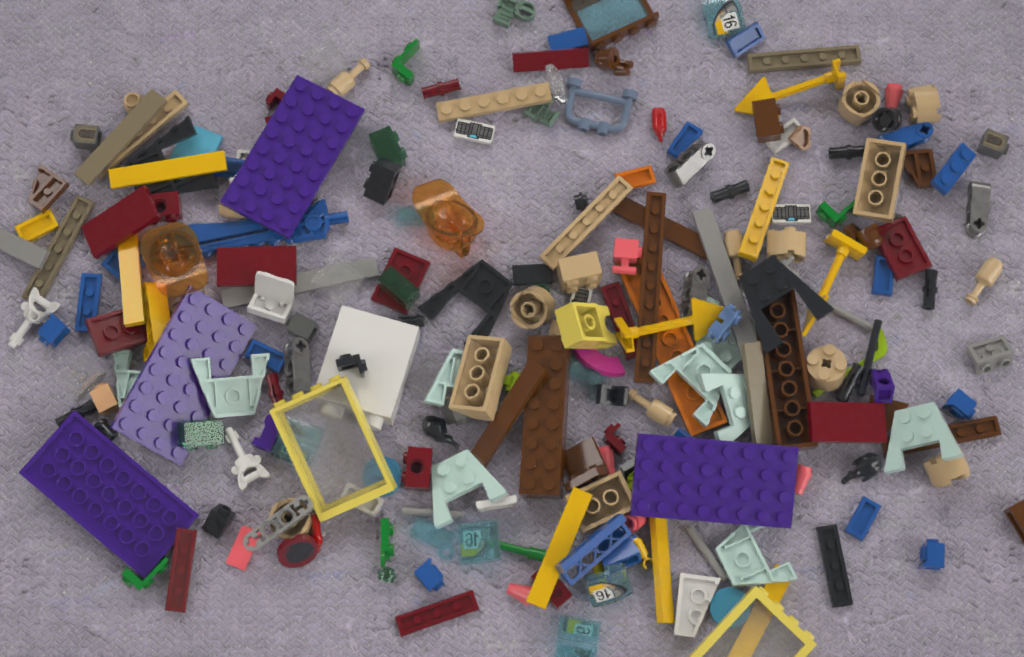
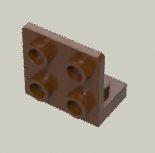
M589 437L566 450L565 467L570 476V481L563 484L566 492L572 491L573 487L581 489L610 473L593 437Z

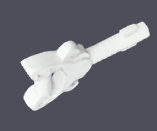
M33 287L28 302L21 304L26 320L16 333L13 332L10 336L8 345L14 349L17 345L20 346L24 340V334L32 323H45L50 319L48 316L50 312H55L61 304L56 301L49 302L40 296L36 287ZM34 302L43 306L46 310H37L33 305Z
M232 427L225 429V438L228 443L232 444L238 456V459L235 461L236 466H233L231 471L234 475H238V484L241 491L244 492L249 485L248 483L260 477L264 479L270 478L268 471L260 465L262 462L259 455L245 454L238 440L240 437L237 431H234ZM250 468L257 469L256 471L244 476V473Z

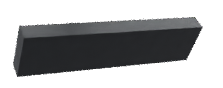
M837 524L816 527L832 608L854 605Z

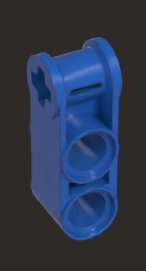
M923 122L882 134L876 139L906 143V150L926 143L934 129L931 123Z

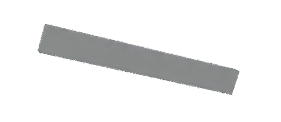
M709 207L692 212V217L722 304L725 307L731 303L737 307L734 311H743L740 322L736 326L733 325L731 327L742 358L740 344L756 342L758 340L712 209Z
M372 257L297 273V285L294 286V295L378 278L379 273L376 259ZM255 286L221 289L223 305L229 309L249 305L255 293Z

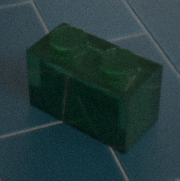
M390 125L368 134L369 141L378 159L382 156L402 167L406 165L405 158L408 157L404 147L400 148L398 141H400L396 130L392 131Z
M391 265L377 279L378 286L407 311L421 297L420 290Z
M223 420L178 422L179 447L186 448V451H196L199 446H206V449H217L218 445L225 444Z

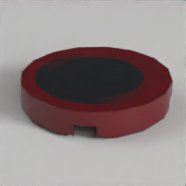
M297 534L294 535L295 538H286L277 549V556L281 565L287 568H298L310 563L318 553L317 543L312 536Z

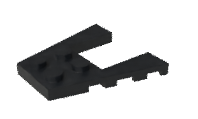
M187 116L184 121L172 127L168 133L156 139L148 148L143 149L124 163L125 167L166 160L163 149L197 135L191 117ZM213 173L192 176L177 183L174 180L144 184L148 187L150 194L174 191L183 194L219 188ZM143 185L134 186V189L137 190Z
M773 255L739 276L766 354L782 345L783 341L762 310L795 289L817 322L834 311L830 304Z
M481 259L462 273L459 278L450 282L444 289L435 293L429 300L417 308L434 321L452 297L459 291L487 313L471 335L490 336L513 283Z

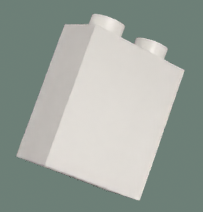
M342 305L317 384L321 383L323 386L330 383L328 379L338 374L340 377L347 375L371 430L381 431L383 423L393 426L420 340L419 327ZM344 354H351V356L360 354L361 360L365 359L368 371H364V378H361L358 367L339 372L335 360ZM342 387L314 399L317 405H321L319 413L328 418L342 420L344 412L355 415Z

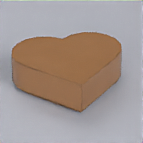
M800 125L788 139L797 149L806 151L811 146V129L808 126Z

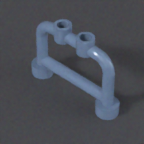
M575 77L567 78L566 87L569 88L564 115L569 123L578 125V130L581 132H589V128L596 129V134L600 136H607L608 132L618 133L626 128L632 102L637 101V91L624 89L622 97L581 89V79ZM575 95L623 105L620 123L618 125H610L604 121L596 122L585 117H574L572 115V107Z

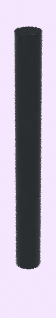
M878 319L874 320L863 366L865 369L860 378L857 394L860 396H865L882 321Z

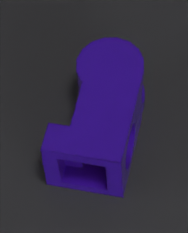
M871 369L870 385L874 393V403H892L895 386L889 370Z
M269 414L264 420L265 427L261 437H254L252 445L255 448L273 454L280 434L271 414Z

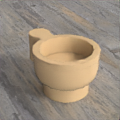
M130 92L125 96L123 105L127 113H130L143 99L140 94Z

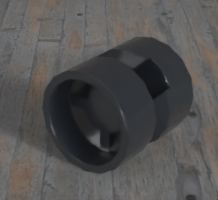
M894 107L880 108L872 116L873 127L881 133L894 131L902 123V115Z

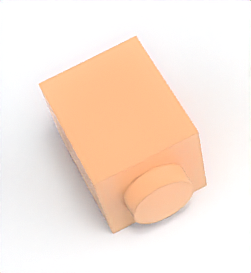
M108 383L98 384L93 388L94 390L89 392L98 412L103 417L120 409L118 407V399Z

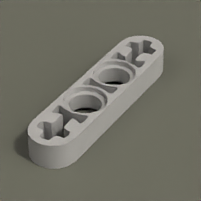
M301 495L246 534L243 539L244 547L250 552L259 551L307 516L313 510L312 500L306 495ZM300 501H308V509L304 510L303 508H301L300 510H298L297 512L300 515L297 517L295 512L291 509V507L294 506L295 509H297L301 506L299 503ZM285 512H290L293 515L292 521L289 523H284L281 520V516ZM268 524H272L276 528L275 533L270 536L264 533V528ZM260 531L261 535L266 540L262 541V539L260 538L256 541V547H253L252 545L248 547V544L250 543L248 539L251 537L253 539H256L257 537H259L257 532Z

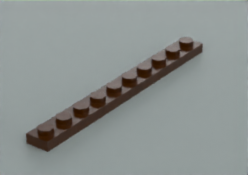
M647 191L637 327L658 323L666 193ZM657 332L642 335L636 339L634 383L654 385V378L648 372L655 368Z

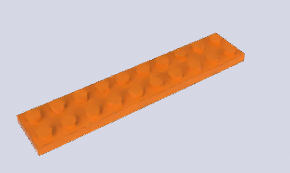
M642 254L641 258H637L636 264H629L630 267H636V275L619 273L637 316ZM662 271L658 323L680 318L679 309ZM686 326L657 332L656 360L659 366L695 347ZM674 372L666 380L687 432L692 437L728 423L718 400L710 422L704 428L692 414L705 400L678 373Z

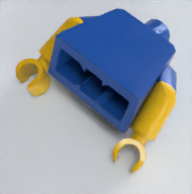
M619 528L613 531L612 537L620 538L624 531ZM631 534L593 567L594 575L597 576L595 583L599 579H604L605 583H607L603 573L607 576L641 562V567L645 570H648L645 565L647 560L653 566L652 558H648V551L642 540ZM604 539L597 545L598 551H605L607 549L608 539Z

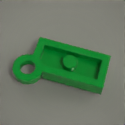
M381 518V568L385 567V562H390V556H394V544H390V536H394V524L390 523L389 518Z

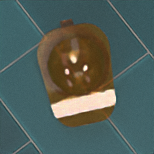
M436 179L415 187L412 194V202L420 218L425 223L431 239L440 248L454 251L460 258L468 256L470 245L474 242L476 236L484 230L485 223L483 218L462 199L450 183L443 179Z
M173 222L150 229L143 235L140 244L141 255L158 290L163 295L178 297L203 289L207 285L209 276L198 238L188 225Z

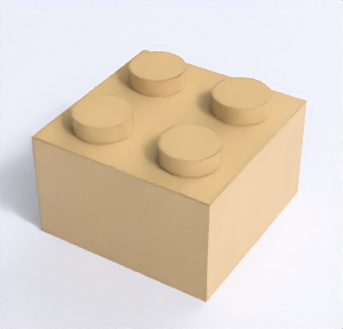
M597 251L558 259L557 275L562 293H576L578 288L592 290L600 285L602 270Z

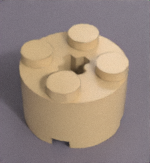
M865 80L849 83L838 101V112L846 121L859 126L868 122L880 106L881 100L878 88Z
M935 84L911 87L907 90L908 96H905L906 107H910L911 114H909L910 125L940 121L941 113L937 114V110L940 108L938 90L934 87Z
M785 227L784 231L768 230L766 237L767 258L773 255L778 260H783L793 256L795 258L793 263L804 261L806 259V233L796 231L795 227Z
M535 285L518 292L510 302L512 320L523 329L537 328L552 318L556 302L546 289Z
M834 345L819 346L813 349L807 356L806 368L809 385L814 389L833 391L842 385L846 374L847 360L844 354L835 348Z
M940 454L927 460V462H923L932 486L935 485V488H942L952 484V479L961 480L971 475L969 472L971 470L965 457L944 461Z
M287 498L277 502L272 507L269 518L296 498ZM302 501L299 502L301 505L299 508L291 507L297 517L300 515L297 512L301 508L304 510L308 509ZM290 512L283 513L281 516L282 522L288 523L287 518H292L293 515ZM311 513L278 537L285 540L286 538H295L294 535L297 534L308 535L312 527ZM270 524V526H271L273 532L275 533V531H276L275 526L272 525V524Z

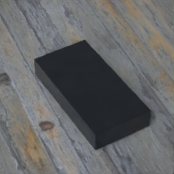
M546 264L512 265L513 286L552 284V269Z

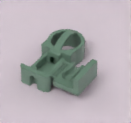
M499 0L497 3L498 11L495 17H493V23L508 29L510 18L513 19V17L522 22H530L535 18V6L531 2L520 0V2ZM520 9L531 13L532 15L529 17H524L519 13Z
M551 85L550 90L553 93L552 102L530 106L528 110L524 109L523 111L525 117H531V121L537 123L539 118V121L548 128L554 125L561 114L560 111L556 113L550 111L551 108L549 106L556 99V90Z

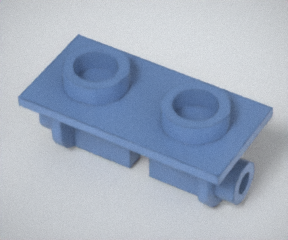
M731 303L728 306L726 305L718 316L724 320L721 324L715 320L708 329L709 333L707 336L712 340L716 337L715 343L725 342L730 335L729 330L733 325L736 326L742 319L741 314L743 311H734L737 307Z

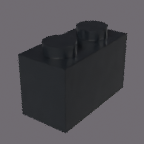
M382 156L377 161H373L369 168V172H371L370 177L366 179L363 188H365L363 196L384 206L391 199L402 166Z

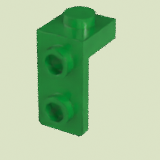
M417 39L409 42L405 46L404 52L400 56L397 55L391 63L392 73L395 74L396 79L402 84L405 82L408 86L414 82V73L404 65L419 50L420 43Z
M855 199L839 214L824 201L816 210L817 216L831 228L836 224L840 226L848 218L846 215L850 211L853 213Z
M164 556L142 580L126 566L121 571L123 575L122 580L129 587L134 585L139 591L142 588L147 589L154 581L152 577L157 572L161 574L168 567L167 561L169 559Z

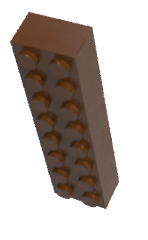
M794 289L762 310L783 341L782 345L768 354L765 353L762 345L773 443L774 445L799 447V451L815 449L818 443H810L807 403L811 401ZM756 328L757 340H758V341H761V339H760V337H759V334H758V331H757V328Z
M529 336L527 363L529 359H532L548 371L524 407L519 495L523 498L563 499L571 349L564 348L561 336Z

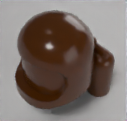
M610 47L609 49L602 48L596 52L594 57L595 64L599 69L614 70L613 74L615 76H629L630 69L634 66L633 61L620 59L619 52L615 47Z
M854 223L843 228L846 236L856 242L859 241L860 244L868 248L867 250H874L882 244V237L876 228L878 226L877 223L862 230L855 226Z

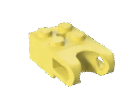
M571 302L554 310L564 348L602 350L618 344L616 335L611 333L605 325V317L610 316L608 306L597 305V303Z

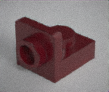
M278 88L274 92H270L265 100L267 109L271 111L276 103L279 105L286 93Z
M617 423L615 426L611 424L604 430L605 435L602 440L607 445H610L611 449L620 457L627 447L625 446V441L619 435H614L621 427Z

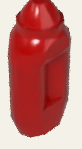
M656 107L651 112L652 129L658 137V141L662 142V137L667 129L666 111L662 107Z
M311 514L312 537L317 543L319 553L323 543L321 525L317 514Z

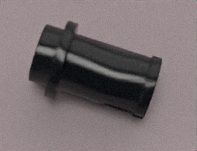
M423 315L399 317L400 322L418 326L419 329L424 327Z

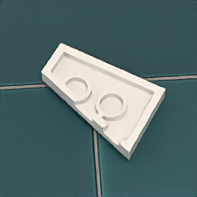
M680 573L673 635L695 637L721 578Z

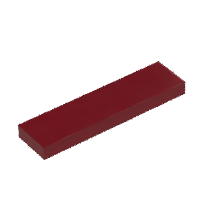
M588 47L512 53L514 73L589 67Z
M619 281L600 287L605 305L608 306L615 332H620L615 324L614 318L622 317L628 327H634L635 324ZM637 338L633 339L634 352L627 353L621 345L626 361L635 358Z
M176 529L165 611L186 612L197 530Z
M473 590L396 616L395 620L401 637L472 613L479 610Z

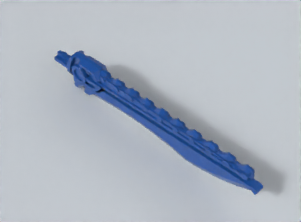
M326 200L317 201L314 206H309L290 240L271 230L267 231L269 229L251 220L186 225L165 232L139 245L140 257H142L140 258L141 269H144L151 262L156 266H160L166 260L176 264L182 257L193 261L199 254L210 258L217 252V247L263 246L266 243L269 246H277L284 240L287 244L292 245L293 243L326 239L329 230H331L330 225L349 222L348 211L328 214Z

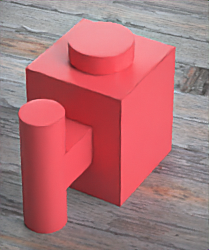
M615 238L612 262L620 263V266L613 265L612 273L636 275V267H630L629 264H636L637 258H641L642 247L638 246L639 240Z

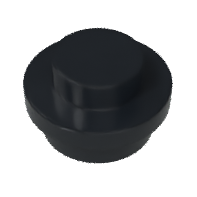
M582 192L574 195L576 209L584 211L589 206L587 195H583Z

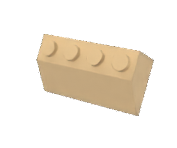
M866 138L853 208L854 215L873 221L893 223L907 149L906 143Z
M468 335L448 407L450 410L473 419L494 421L512 352V347L505 338Z

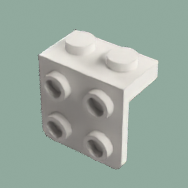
M257 271L255 275V293L247 307V312L285 324L293 308L294 282L267 272Z

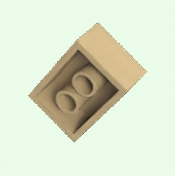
M621 470L580 489L592 494L578 529L581 536L600 528L615 514L622 513L625 515L630 513L632 493ZM571 493L568 494V495H565L564 501H565L566 504H567V502H568V499H569Z

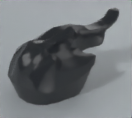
M427 416L423 420L422 430L427 437H431L436 442L450 443L456 449H459V444L453 440V436L445 434L447 433L445 419Z
M869 452L855 459L852 465H855L856 469L849 471L841 480V483L846 484L851 479L863 476L864 478L861 481L866 482L876 476L882 468L880 456Z

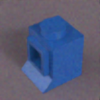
M50 312V320H47L38 329V334L40 335L38 340L46 347L50 344L56 348L71 330Z
M958 388L940 409H949L948 411L957 419L963 420L966 418L969 420L975 414L976 410L974 408L978 403Z
M926 539V543L920 547V561H922V564L917 569L940 570V568H945V543H938L937 539Z
M431 557L414 571V575L430 593L433 590L435 592L439 591L445 585L443 582L444 575L435 565L432 566Z

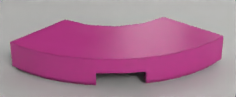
M574 349L573 351L576 358L585 367L600 372V375L623 377L626 373L618 357L603 355L596 349Z

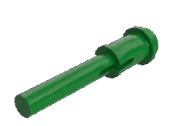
M491 539L488 547L527 556V559L539 562L543 561L547 552L532 546L525 548Z

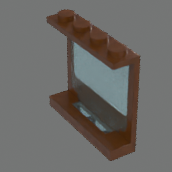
M562 0L577 28L584 27L589 43L587 47L590 52L606 48L611 43H619L624 37L634 36L646 27L647 29L652 28L657 24L659 18L658 11L653 13L647 0Z

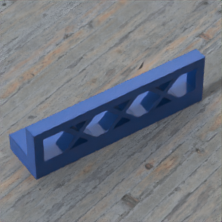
M622 513L615 514L555 565V568L569 586H572L632 534L624 523L627 519ZM620 526L624 534L620 538H613V531ZM604 539H608L607 549L605 551H598L597 545ZM589 552H593L592 562L582 564V558ZM577 565V574L571 579L566 571L572 566Z

